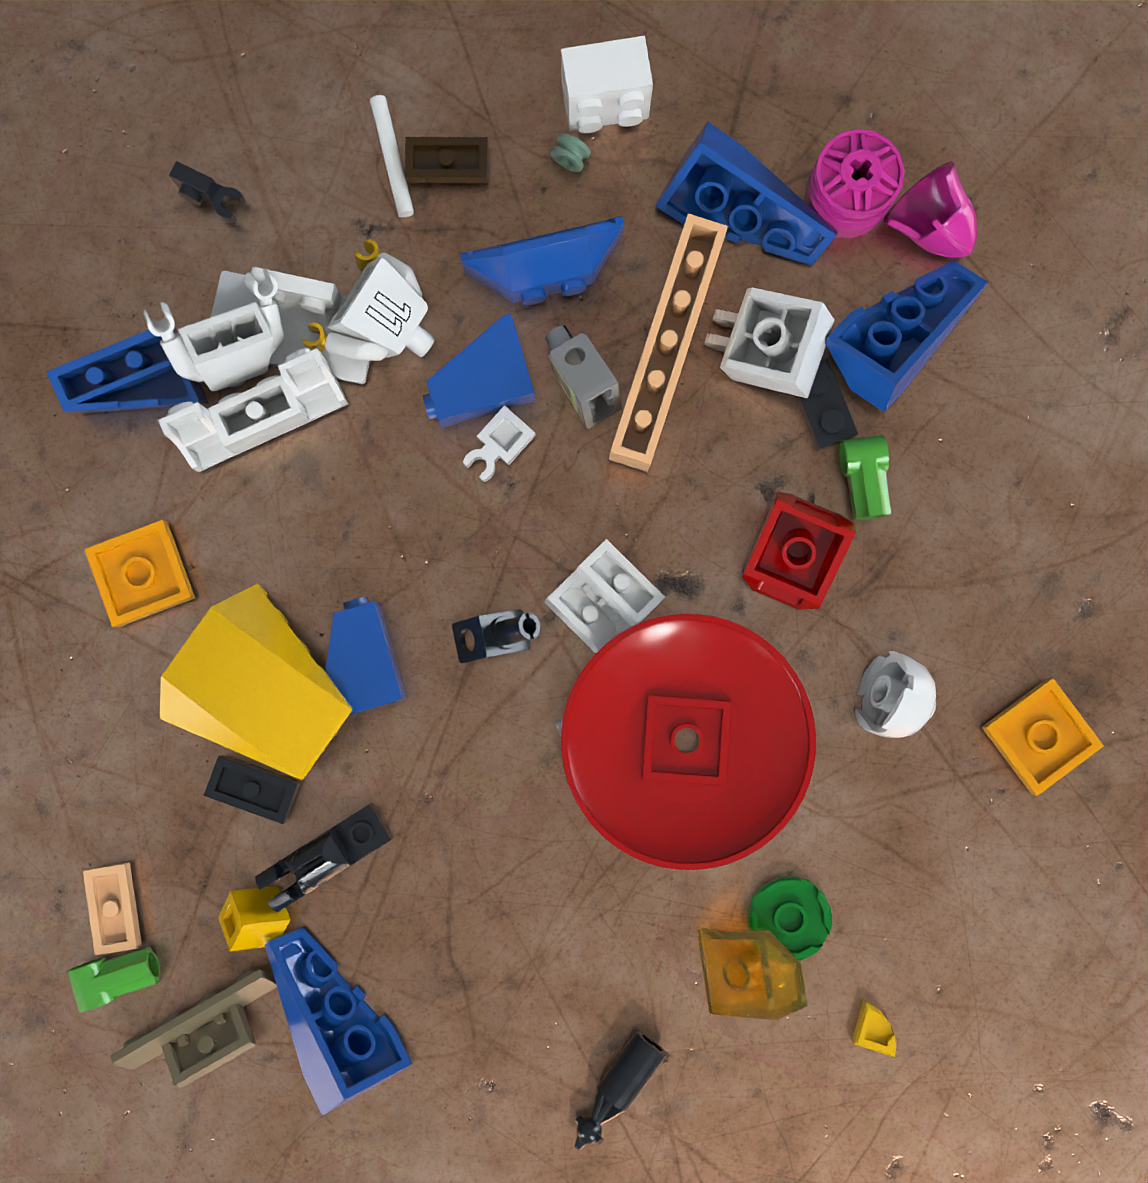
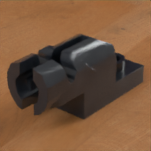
M372 803L256 875L255 881L259 890L288 873H293L296 876V881L293 885L267 902L272 910L279 912L391 841L393 837Z

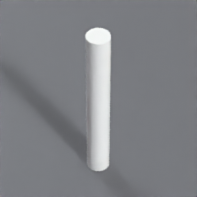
M376 95L370 99V104L397 213L401 218L409 217L414 214L386 97L384 95Z

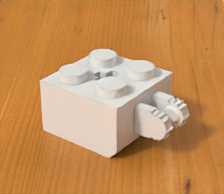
M752 287L746 290L739 313L715 310L712 321L720 326L733 328L730 338L717 334H707L704 345L714 350L725 352L720 368L731 380L808 398L826 347V338L830 335L835 321L823 302Z

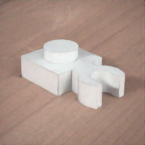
M504 405L477 435V438L484 444L483 448L470 451L465 456L463 464L469 468L474 461L484 460L487 467L479 478L486 482L494 475L495 463L499 458L509 466L536 436V433Z

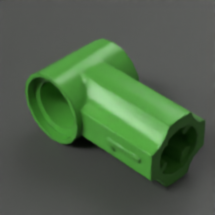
M884 435L841 440L839 444L840 465L843 475L848 477L853 520L873 519L891 515L886 472L889 468V450Z
M151 946L106 960V957L98 958L67 970L78 1011L92 1010L116 1000L117 996L158 983L160 981V964L157 954L153 952Z

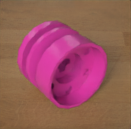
M855 129L840 133L826 144L818 157L806 183L805 203L837 231L836 237L853 238L867 234L881 222L903 187L905 169L901 154L889 139L875 131ZM857 174L862 176L858 181L853 179Z

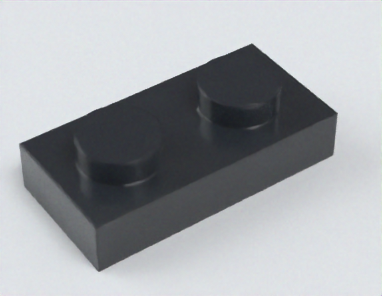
M828 358L821 360L808 398L795 396L817 451L838 444L841 440L851 439L858 435Z
M219 755L204 796L284 824L288 819L300 783L233 758Z

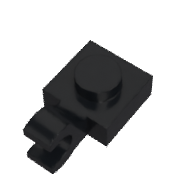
M176 161L169 176L178 186V194L199 206L202 201L213 205L222 220L228 223H235L236 217L230 211L225 210V206L232 200L245 204L246 199L242 193L235 188L221 186L213 178Z

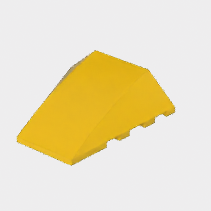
M257 583L211 606L161 675L160 719L303 780L353 708L324 669L318 666L311 657L310 650L294 634L287 624L289 622L269 600V595L264 588Z

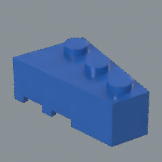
M174 327L173 332L178 333L176 328ZM149 330L46 372L64 412L90 413L174 407L184 402H192L193 404L198 402L201 405H209L200 382L183 378L176 373L160 344L162 337L152 334Z

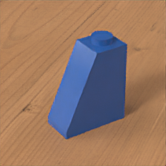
M511 313L502 316L426 381L430 393L423 395L429 419L437 417L441 428L499 412L504 405L510 409L536 401Z
M367 597L344 602V610L333 614L325 672L353 708L348 716L407 699L381 604L376 601L369 603Z

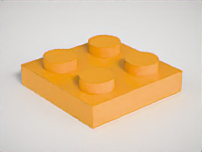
M163 519L84 549L112 627H121L195 599L169 524Z
M1054 678L1045 679L982 726V729L1029 792L1035 796L1041 794L1104 747Z

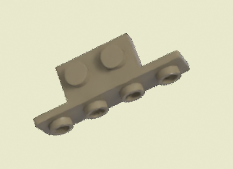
M252 970L243 973L236 978L235 984L221 992H212L203 996L198 1001V1005L185 1013L173 1014L165 1018L160 1023L161 1026L152 1032L127 1040L123 1044L124 1048L110 1056L113 1065L134 1070L164 1053L174 1086L180 1088L187 1086L257 1045L243 1007L277 988L275 978L262 970Z

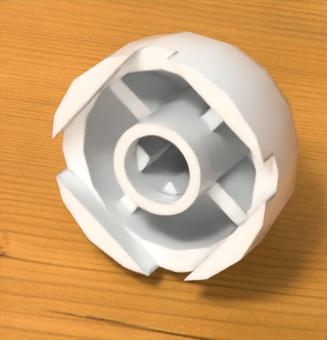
M889 651L891 654L889 657L885 658L879 655L864 672L856 694L859 696L864 695L862 709L855 707V716L859 726L868 732L888 738H901L911 736L919 731L933 716L936 709L935 682L925 666L896 651Z

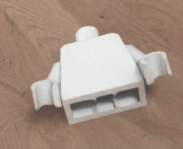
M263 268L265 279L259 286L250 272H247L245 275V284L259 299V304L254 302L178 329L179 333L173 332L175 323L167 304L160 303L165 317L158 321L151 319L148 311L144 310L149 331L156 336L162 337L160 344L179 376L196 382L204 381L211 391H219L227 387H239L246 380L268 371L270 356L282 343L284 333L277 302L272 301V297L278 290V284L265 268Z

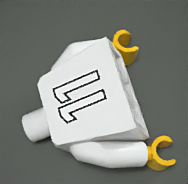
M368 239L364 241V249L371 254L370 256H363L359 252H354L356 265L363 271L327 327L333 332L326 334L320 324L312 322L307 325L308 329L313 333L320 334V337L314 342H309L306 339H302V342L310 351L317 348L322 352L326 349L329 353L355 360L381 361L385 357L399 355L405 346L419 357H423L433 345L435 337L419 326L428 310V305L422 299V291L410 266L387 253L379 254L377 243L374 240Z

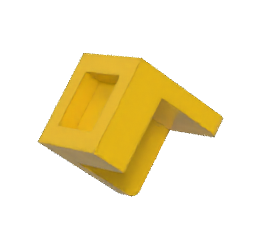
M270 886L264 887L261 890L259 888L231 890L218 919L230 952L265 947L267 942L283 935L291 920L288 911L284 908L279 912H275L267 903L280 893L278 887Z

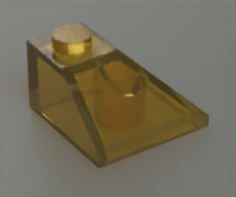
M707 928L697 930L710 1015L778 1020L808 1006L801 963L769 930Z

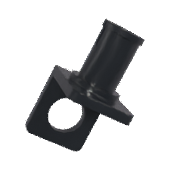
M521 609L480 615L452 624L460 663L529 650V640L537 638L541 630L540 622L536 615L532 613L525 614ZM467 629L474 636L475 645L472 652L465 643V632Z

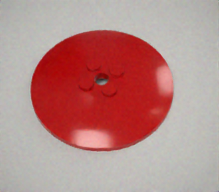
M675 614L650 619L630 627L606 643L591 658L577 678L566 704L561 729V753L566 779L576 803L590 824L607 841L631 857L648 864L676 870H702L727 865L749 856L770 842L788 824L803 801L811 781L816 756V729L810 701L803 684L788 661L774 646L748 628L726 619L701 614ZM683 728H691L698 735V744L690 752H681L675 745V736Z

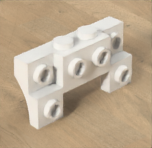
M304 348L291 353L286 357L287 362L278 366L281 373L280 376L275 375L265 378L257 383L256 387L243 393L230 394L219 400V404L208 409L198 402L195 404L184 402L172 407L168 411V416L158 420L164 435L178 447L191 468L200 472L348 405L339 382L331 373L320 351L317 348L312 351L309 348Z

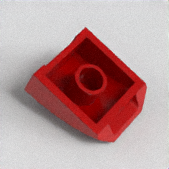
M777 492L742 577L753 591L796 609H819L856 534L855 524L839 513L801 499L794 494Z

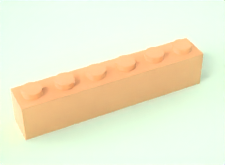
M688 213L614 438L609 460L642 471H649L728 226Z

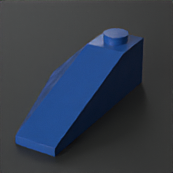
M953 260L916 279L914 285L896 294L892 291L882 296L879 303L867 309L860 307L852 311L825 341L850 390L885 413L909 386L978 298L988 281Z

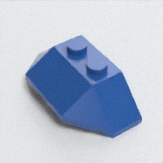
M622 216L609 220L460 253L464 273L512 303L522 301L523 305H533L546 300V295L562 292L564 296L576 295L584 292L586 286L594 283L621 240L624 223Z

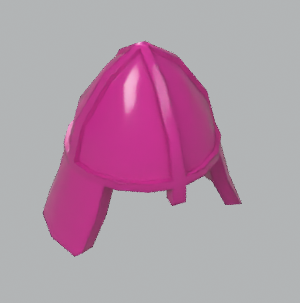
M952 161L942 164L920 179L892 206L884 219L885 224L902 232L927 252L949 258L964 257L972 254L977 239L976 212L960 182L955 163Z

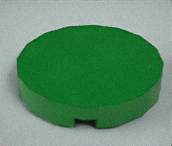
M795 875L777 876L763 883L752 895L747 910L748 928L756 944L768 955L785 962L802 961L816 954L822 948L832 928L831 907L824 893L809 880Z

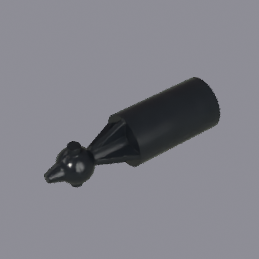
M638 1030L635 1032L597 1085L598 1091L592 1116L583 1118L580 1115L576 1118L575 1122L578 1124V1136L574 1145L576 1149L580 1150L587 1144H602L604 1139L601 1137V1125L629 1110L668 1055L648 1035Z

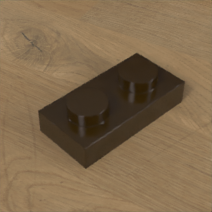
M405 137L406 182L488 183V138Z

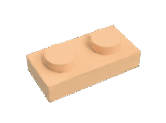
M130 862L84 870L83 878L95 956L137 949L142 946Z

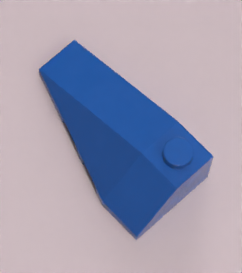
M708 121L684 154L655 205L683 225L689 213L728 226L726 240L739 243V240L760 245L764 247L766 252L809 265H813L837 236V231L743 145Z
M304 927L265 944L301 1070L322 1116L359 1097L412 1065L392 1023L384 1015L379 1017L363 1000L366 995L358 986L352 988L339 974L337 963Z

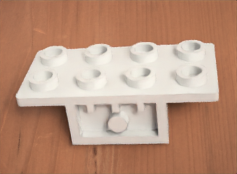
M252 266L251 274L259 286L265 279L263 269ZM267 270L278 284V290L272 297V301L277 302L284 333L282 343L270 356L269 365L279 366L287 362L286 357L306 348L302 339H306L309 342L318 340L320 334L311 332L307 327L309 323L316 322L320 324L326 334L333 332L327 327L347 297L340 294L335 284ZM229 271L221 272L211 317L254 302L259 304V299L245 284V275ZM326 349L320 352L336 379L358 384L366 382L370 360L349 359L329 353Z

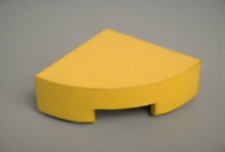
M863 1000L852 1036V1043L895 1057L896 1038L890 1022L877 1007Z

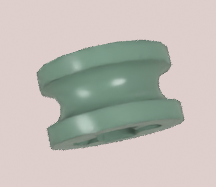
M560 133L557 137L558 146L551 148L550 156L564 168L580 172L584 167L582 159L589 158L591 150L578 138L566 133Z

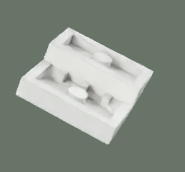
M606 539L547 597L544 603L584 643L597 653L618 634L639 624L665 596Z

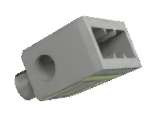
M565 325L558 326L550 331L545 340L552 349L548 356L553 373L586 429L588 430L622 410L618 381L587 335L580 333L573 337Z

